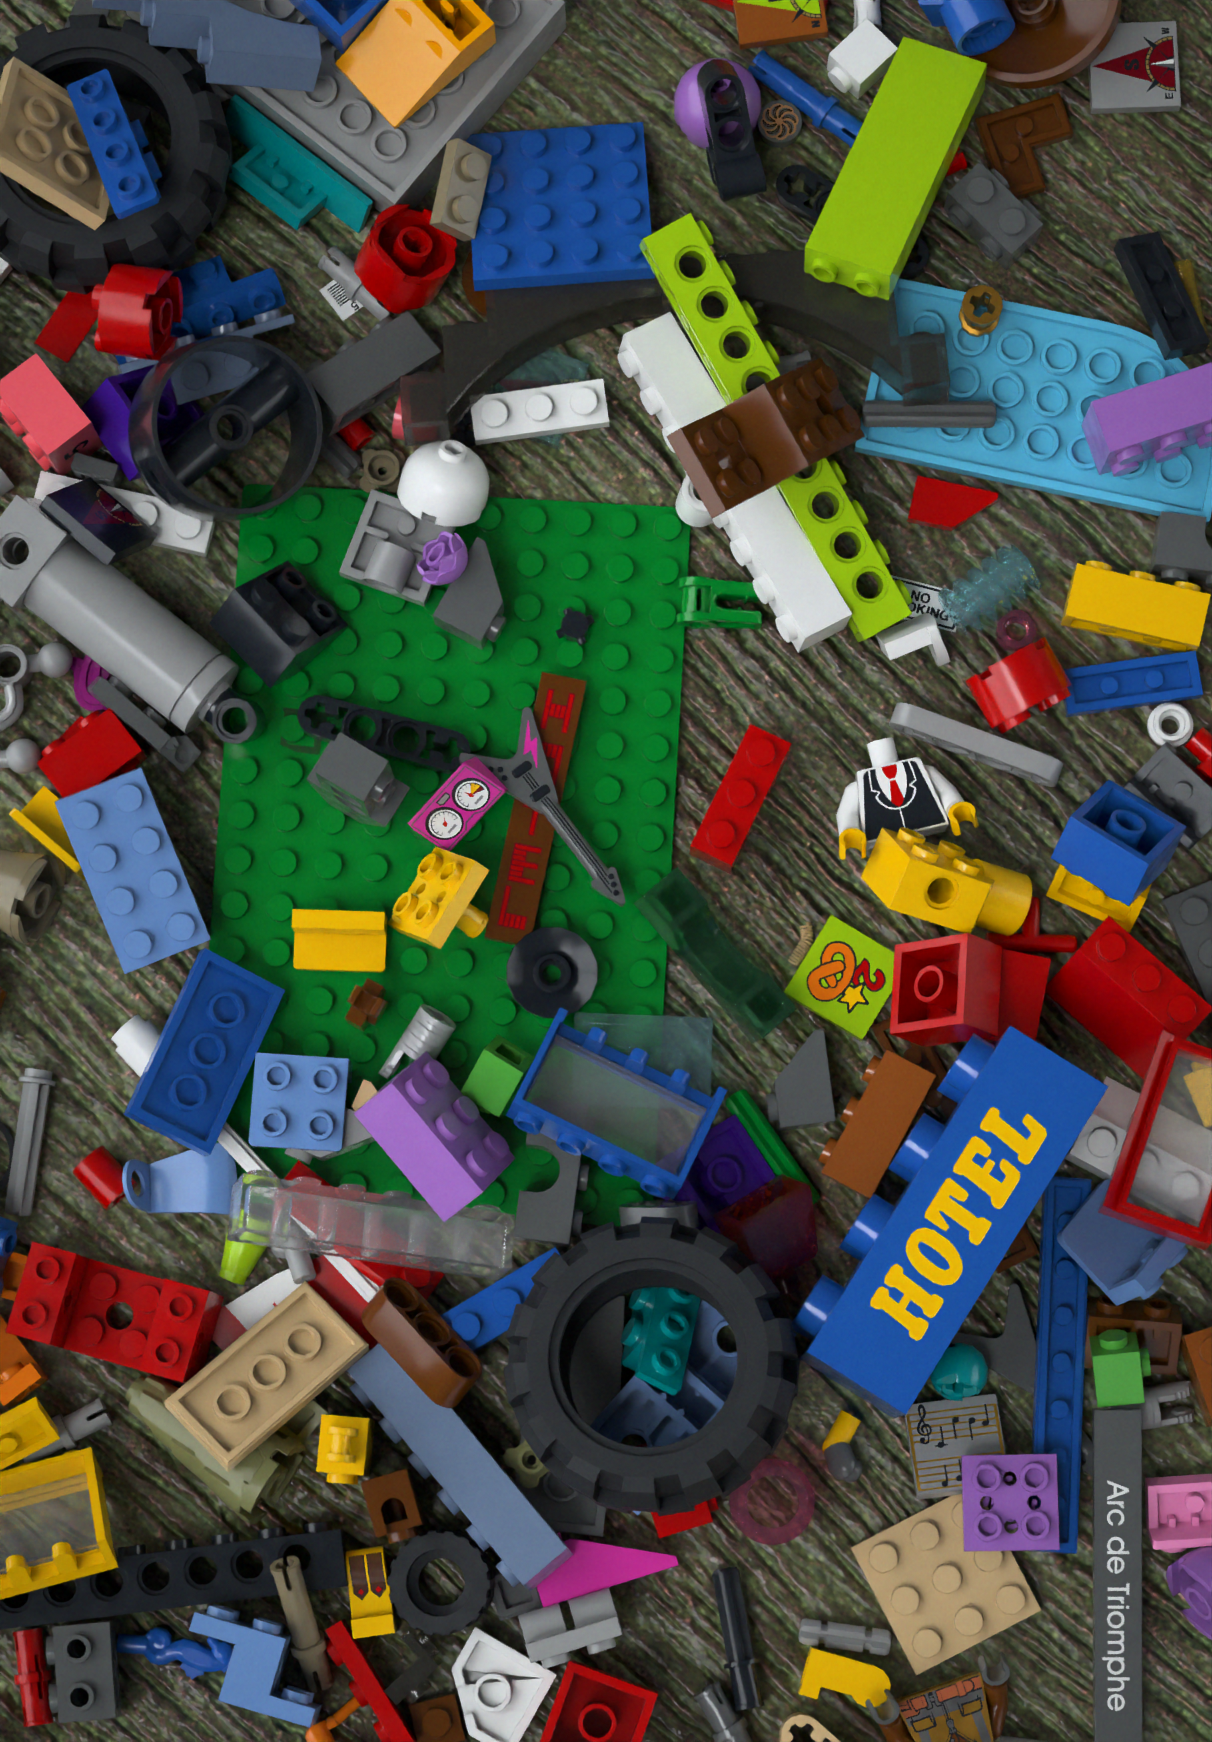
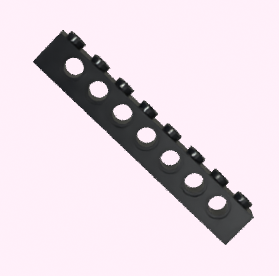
M332 1521L304 1524L305 1534L286 1536L285 1527L257 1530L258 1540L240 1542L238 1532L211 1536L210 1546L193 1548L192 1538L164 1542L165 1551L146 1554L145 1544L118 1547V1557L116 1559L119 1568L115 1569L120 1572L123 1578V1586L118 1594L111 1596L101 1589L100 1577L103 1573L101 1572L75 1579V1595L67 1602L61 1601L56 1597L53 1586L29 1592L28 1601L22 1607L13 1606L8 1598L0 1600V1630L279 1595L270 1565L275 1560L283 1558L287 1570V1551L296 1544L306 1547L311 1556L310 1565L302 1572L307 1591L348 1586L344 1529L333 1530ZM249 1550L259 1553L264 1561L263 1571L256 1578L246 1577L239 1567L240 1558ZM52 1556L30 1558L25 1560L28 1564L31 1562L50 1558ZM202 1556L211 1558L217 1567L216 1577L209 1584L200 1583L193 1575L194 1563ZM0 1562V1571L6 1570V1562ZM155 1562L164 1564L170 1572L169 1583L162 1590L152 1588L147 1582V1570Z

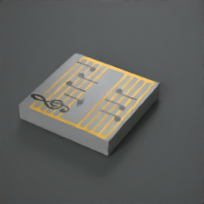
M996 1394L964 1397L963 1401L941 1400L912 1404L907 1414L904 1415L917 1500L962 1494L961 1455H1006ZM1006 1472L1003 1475V1478H1006V1476L1009 1475V1472Z

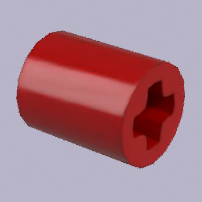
M104 1145L86 1156L72 1172L106 1211L116 1206L126 1197L122 1183L124 1167ZM131 1178L132 1187L134 1189L137 1185V1182L133 1178Z

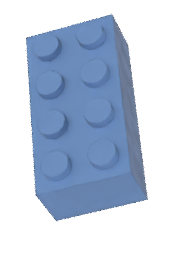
M142 767L54 802L124 974L211 940Z

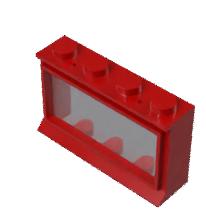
M1162 1029L1156 1040L1150 1066L1145 1073L1135 1110L1130 1117L1126 1129L1127 1133L1120 1154L1115 1161L1111 1173L1112 1177L1098 1213L1206 1250L1212 1243V1049L1181 1039Z

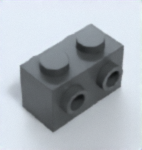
M979 162L948 191L944 210L957 228L962 231L966 230L978 242L979 248L990 260L997 261L1005 270H1008L1038 241L1043 223L1040 221L1041 216L1030 202L1024 199L1020 202L1008 190V182L997 170H987Z
M115 1620L53 1626V1636L46 1637L48 1665H55L56 1684L49 1685L51 1713H58L59 1723L111 1719L122 1716ZM78 1640L83 1641L86 1646V1652L83 1656L76 1650ZM81 1688L87 1690L89 1694L87 1704L82 1702L79 1697Z

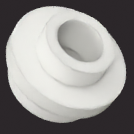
M1164 703L1157 706L1151 712L1147 721V730L1149 736L1157 745L1162 747L1163 744L1168 742L1174 748H1177L1186 743L1193 732V719L1189 711L1182 705ZM1165 719L1174 720L1178 726L1177 732L1173 734L1166 733L1162 729V721Z

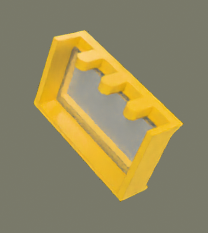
M92 1447L70 1450L56 1457L37 1462L23 1463L15 1468L0 1472V1600L119 1568L113 1548L102 1479L103 1472Z

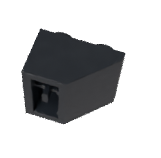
M289 561L235 588L210 621V625L270 689L300 672L349 626L336 612L334 607L326 602L305 579L304 575L295 569Z

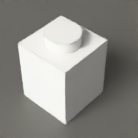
M866 18L829 53L827 63L828 77L841 92L846 93L849 91L859 99L887 72L898 48Z

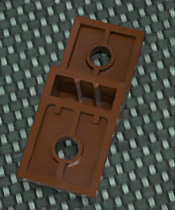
M822 357L762 384L724 408L666 436L712 519L865 437L860 428L861 422L857 412L846 403L838 388L839 383L836 374L829 366L825 365Z

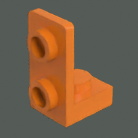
M0 1314V1402L4 1407L13 1408L48 1381L49 1378L16 1335L5 1332L8 1323Z

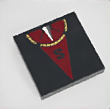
M91 478L46 495L39 506L43 513L105 565H110L150 547L158 535Z

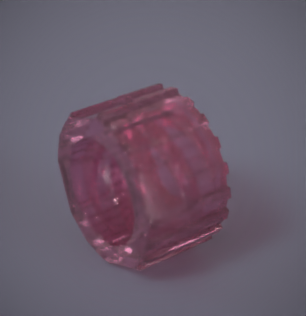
M1010 610L1008 614L999 619L995 629L996 641L999 643V647H1002L1004 651H1009V653L1016 652L1033 643L1037 634L1036 622L1031 619L1027 612L1022 610ZM1011 623L1020 624L1026 629V636L1021 641L1013 640L1006 634V627Z

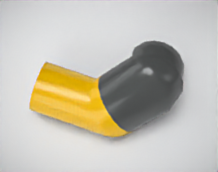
M843 1410L839 1412L822 1445V1451L829 1472L837 1480L852 1483L860 1478L863 1470L862 1463L855 1459L850 1446V1441L861 1421Z

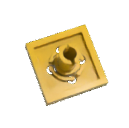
M435 846L432 853L425 856L419 864L417 877L408 891L397 899L393 907V915L387 924L401 934L438 949L442 948L455 926L465 932L468 937H477L487 925L488 914L473 906L470 901L490 870L475 860Z

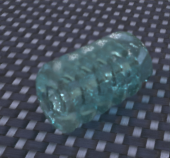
M1011 545V549L1005 546L999 547L996 550L997 560L992 557H985L981 562L982 571L976 567H972L967 571L968 581L956 578L952 583L954 592L946 588L939 591L938 600L943 610L962 634L967 635L965 627L968 625L978 632H982L984 628L980 616L983 614L992 621H997L998 616L994 607L997 604L1007 611L1012 610L1010 594L1013 593L1023 601L1027 599L1024 584L1028 583L1036 590L1041 589L1039 577L1032 564L1016 546Z

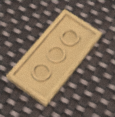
M305 1281L165 1400V1407L229 1472L369 1351V1344Z

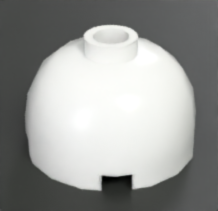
M455 440L435 441L421 445L407 458L402 469L397 496L401 505L412 515L420 519L424 512L437 517L436 525L464 526L474 523L480 518L481 511L486 506L490 478L483 460L470 448Z

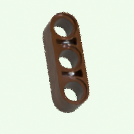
M395 1277L387 1279L362 1311L361 1319L365 1328L435 1404L445 1408L456 1407L481 1376L483 1367L477 1355L409 1282Z

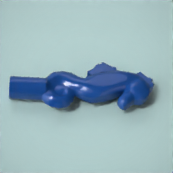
M162 1627L150 1629L146 1635L118 1634L117 1653L144 1654L150 1663L156 1665H166L175 1660H180L182 1662L180 1668L191 1679L203 1675L204 1672L221 1670L225 1673L233 1648L230 1643L221 1642L219 1639L212 1637L207 1638V1642L212 1650L188 1638L172 1642L171 1634Z

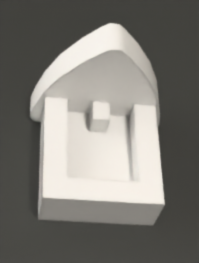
M924 613L875 634L882 652L889 660L928 645L938 667L950 662L936 619L929 613Z

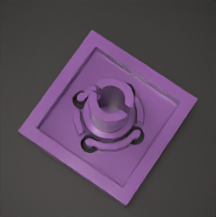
M1057 1454L961 1455L964 1552L1060 1550ZM1006 1472L1014 1473L1016 1476L1015 1484H1005L1004 1482L1011 1481L1013 1477L1008 1475L1006 1478H1003V1475ZM1035 1495L1040 1498L1041 1505L1038 1509H1035L1037 1505L1036 1499L1031 1501V1506L1029 1507L1028 1498ZM985 1496V1500H983L982 1503L984 1507L988 1506L989 1499L991 1497L990 1510H984L983 1508H981L980 1500L982 1497ZM1016 1521L1015 1524L1008 1525L1007 1529L1014 1530V1528H1018L1017 1531L1013 1534L1006 1532L1004 1528L1005 1522Z

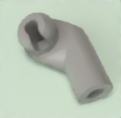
M284 1228L281 1229L279 1235L272 1237L270 1248L276 1257L286 1258L295 1284H303L305 1281L309 1282L317 1276L309 1250L296 1229Z

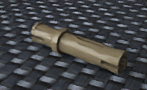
M287 1556L289 1567L286 1570L283 1558L277 1559L270 1565V1570L274 1576L291 1633L290 1649L292 1656L299 1660L306 1690L318 1692L316 1683L318 1678L322 1691L326 1690L334 1684L335 1678L331 1672L325 1652L327 1648L326 1636L318 1628L300 1568V1560L296 1556Z

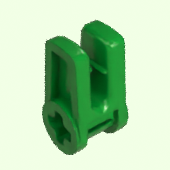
M689 576L678 579V590L682 591L681 613L677 614L676 617L677 626H683L687 629L733 628L759 630L762 627L761 612L742 610L741 607H738V609L721 608L716 603L718 601L742 602L745 605L747 602H759L760 599L755 593L753 583L716 580L702 576ZM697 596L699 597V599H698V610L696 609Z

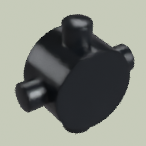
M571 607L563 610L565 616L562 619L561 628L556 630L558 638L565 637L569 641L578 642L579 646L586 644L587 640L585 637L588 634L589 625L594 623L592 615L585 616L581 612L572 611Z

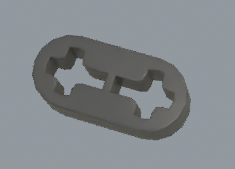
M651 1200L630 1202L619 1206L621 1226L640 1223L642 1216L677 1218L681 1225L691 1228L699 1226L696 1201Z

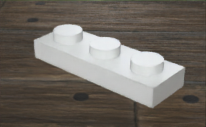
M603 379L469 397L476 445L610 427Z

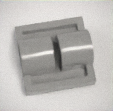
M609 1587L568 1600L575 1627L567 1629L559 1603L518 1615L530 1663L541 1660L542 1667L545 1669L570 1661L569 1651L586 1646L590 1655L616 1647L614 1637L622 1635L623 1631Z

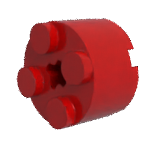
M409 204L391 206L378 215L358 252L354 264V272L360 278L366 290L382 302L388 311L398 314L406 310L418 309L431 303L440 292L456 261V238L430 225L431 210L424 208L423 212L408 209Z
M122 263L114 264L111 267L104 284H96L92 292V308L94 311H98V328L94 340L97 351L111 355L160 361L173 351L178 337L170 336L173 322L181 323L183 313L182 286L178 277L171 276L173 271Z
M1046 637L1023 647L989 666L988 670L979 675L975 674L965 681L991 729L997 727L1001 734L1031 718L1032 716L1028 709L1036 705L1041 713L1071 696L1067 687L1072 685Z

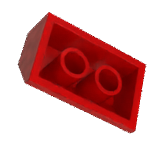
M1110 916L1102 922L1046 985L1045 989L1046 995L1142 1080L1150 1066L1155 1051L1154 1046L1162 1029L1186 1040L1212 1011L1210 1004Z

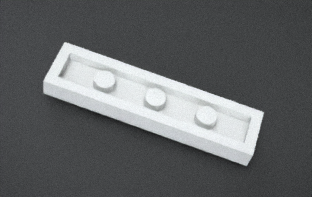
M41 471L34 498L43 501L46 495L82 480ZM98 484L158 534L151 545L207 557L215 522L199 520L182 514L163 503L158 497Z

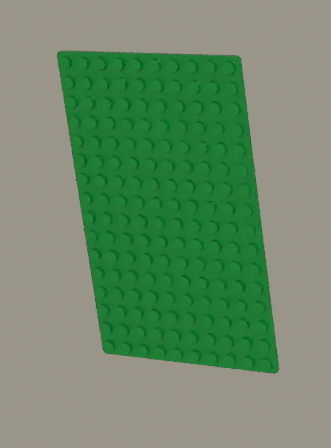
M246 485L242 491L241 509L260 500L274 485ZM300 487L286 502L277 508L256 517L240 520L235 588L289 561L349 625L340 636L300 672L271 689L231 647L230 659L240 668L231 685L232 690L242 698L257 702L264 711L266 721L262 734L255 741L241 744L224 741L209 950L285 990L257 1053L348 1058L352 1063L351 1083H347L346 1108L353 1110L351 1106L363 1079L371 1082L375 1089L379 1091L388 1081L414 1061L413 1058L405 1054L400 1061L399 1068L389 1079L378 1074L422 1004L439 1010L456 1024L455 1030L436 1061L445 1067L449 1074V1079L459 1091L463 1088L484 1048L497 1034L532 1056H536L554 1018H542L531 1014L514 1000L507 985L506 965L515 945L486 940V927L477 937L471 938L455 926L442 948L438 949L401 934L387 924L386 969L383 973L296 970L293 966L295 932L292 929V909L385 912L389 921L393 915V907L397 899L408 891L417 877L419 864L425 856L432 853L435 846L438 847L414 831L408 822L452 775L384 758L389 761L394 778L410 787V790L386 828L357 822L329 805L306 780L329 743L313 739L302 731L297 716L298 709L304 700L314 695H321L455 730L466 737L471 748V754L498 759H510L514 757L518 748L522 710L525 707H529L533 713L541 674L545 672L587 681L561 808L606 867L616 868L625 896V905L621 907L591 888L592 877L555 830L534 931L540 928L561 927L574 932L590 946L597 961L598 981L591 998L579 1011L566 1016L563 1024L585 1035H588L592 1027L600 1028L608 1034L604 1044L628 1056L633 1048L642 1049L650 1055L646 1065L660 1071L685 627L677 626L676 617L677 614L681 613L682 591L678 590V579L688 577L690 525L681 520L677 514L676 507L487 497L486 506L481 511L480 518L474 523L456 526L453 535L457 533L463 539L467 552H469L477 537L486 542L503 600L504 613L502 616L507 618L504 629L495 642L488 640L483 650L436 626L434 623L433 614L450 584L433 585L424 607L340 576V568L370 493L354 489ZM378 491L398 498L397 494H390L388 491ZM571 607L572 611L581 612L585 616L592 615L594 623L589 625V631L585 637L587 640L586 644L579 646L578 642L569 641L565 637L558 638L556 630L561 628V622L565 616L563 610ZM319 706L316 713L308 712L306 717L311 719L313 728H319L321 722L335 724L337 730L334 734L338 735L340 732L342 733V721L347 712L340 711V720L326 716L325 707ZM241 708L235 709L230 715L229 723L234 732L240 734L248 726V716ZM360 717L352 722L349 732L354 739L365 741L374 735L376 726L371 719ZM402 729L396 733L393 744L397 750L408 753L417 748L420 738L414 730ZM427 734V749L421 758L429 759V752L433 750L442 753L444 762L451 764L452 759L459 757L461 754L457 749V742L450 741L447 748L433 745L432 740L435 735ZM506 792L450 851L475 860L490 870L470 901L480 911L487 913L488 918L514 803V797ZM549 966L543 971V977L547 982L554 983L560 979L561 973L557 967ZM369 978L385 988L386 994L383 999L389 1003L378 1024L374 1026L369 1023L365 1031L362 1032L348 1024L345 1020V1016L351 1007L347 999L355 985L362 987L366 979ZM554 1045L526 1101L531 1103L532 1098L588 1105L587 1117L596 1118L594 1135L655 1165L659 1096ZM254 1058L226 1122L277 1177L283 1181L298 1160L284 1154L286 1149L253 1147L249 1144L255 1067ZM510 1106L500 1117L479 1111V1115L493 1132L500 1134L509 1146V1151L515 1159L483 1193L452 1217L515 1221L519 1190L543 1192L556 1183L560 1173V1165L557 1159L547 1151L526 1147L527 1132L519 1129L514 1124V1120L506 1116ZM377 1141L326 1161L313 1157L310 1165L302 1162L365 1212L438 1216ZM582 1154L581 1163L590 1164L586 1191L577 1190L575 1209L584 1210L582 1224L602 1226L613 1221L615 1226L620 1227V1205L653 1200V1195L644 1191L640 1187V1182L626 1175L622 1177L611 1175L598 1166L597 1161ZM235 1160L237 1192L234 1205L276 1207L268 1200L270 1197Z

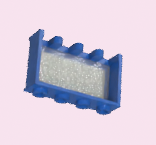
M560 1007L506 1116L513 1119L514 1124L524 1132L533 1135L541 1133L555 1140L556 1145L561 1150L575 1156L583 1154L597 1161L598 1166L611 1175L618 1177L626 1175L640 1182V1187L653 1196L660 1198L668 1196L674 1199L690 1171L727 1090L719 1086L713 1097H710L688 1086L692 1078L688 1072L682 1069H675L670 1077L646 1065L650 1057L646 1051L633 1048L628 1056L604 1044L608 1034L600 1028L592 1027L588 1035H585L563 1024L568 1011Z

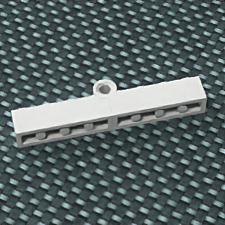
M671 312L623 335L618 351L619 364L627 377H634L641 389L640 398L645 409L650 415L656 414L663 426L664 440L669 449L675 453L666 436L727 405ZM686 473L676 499L678 516L690 526L704 527L714 523L718 528H724L731 540L730 548L734 558L741 566H747L754 578L753 587L756 595L763 604L769 603L777 617L775 619L777 629L786 642H792L799 653L845 629L852 613L776 486L712 519L704 503L694 496L699 494Z

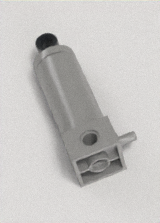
M16 495L0 516V602L4 600L11 607L29 609L185 734L193 731L202 722L207 721L213 726L216 735L227 743L241 744L255 741L265 728L266 717L263 709L257 702L242 698L232 690L231 685L238 674L239 666L111 564L105 565L41 511L39 506L42 500ZM28 545L29 555H28L27 559L25 560V559H24V550H25L26 546ZM237 708L243 709L248 716V726L240 734L234 732L229 723L231 713Z

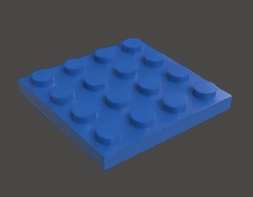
M643 122L471 134L466 140L467 143L492 155L475 239H471L475 291L655 278L650 265L639 247L642 239L652 234Z

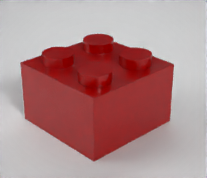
M970 933L895 945L890 1034L923 1047L969 1041L973 1033L982 1038L997 1037L1002 946Z
M570 1659L540 1742H642L658 1697V1691Z

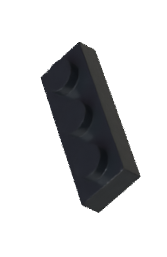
M1159 232L1119 239L1113 250L1164 360L1205 352L1210 343L1209 338Z

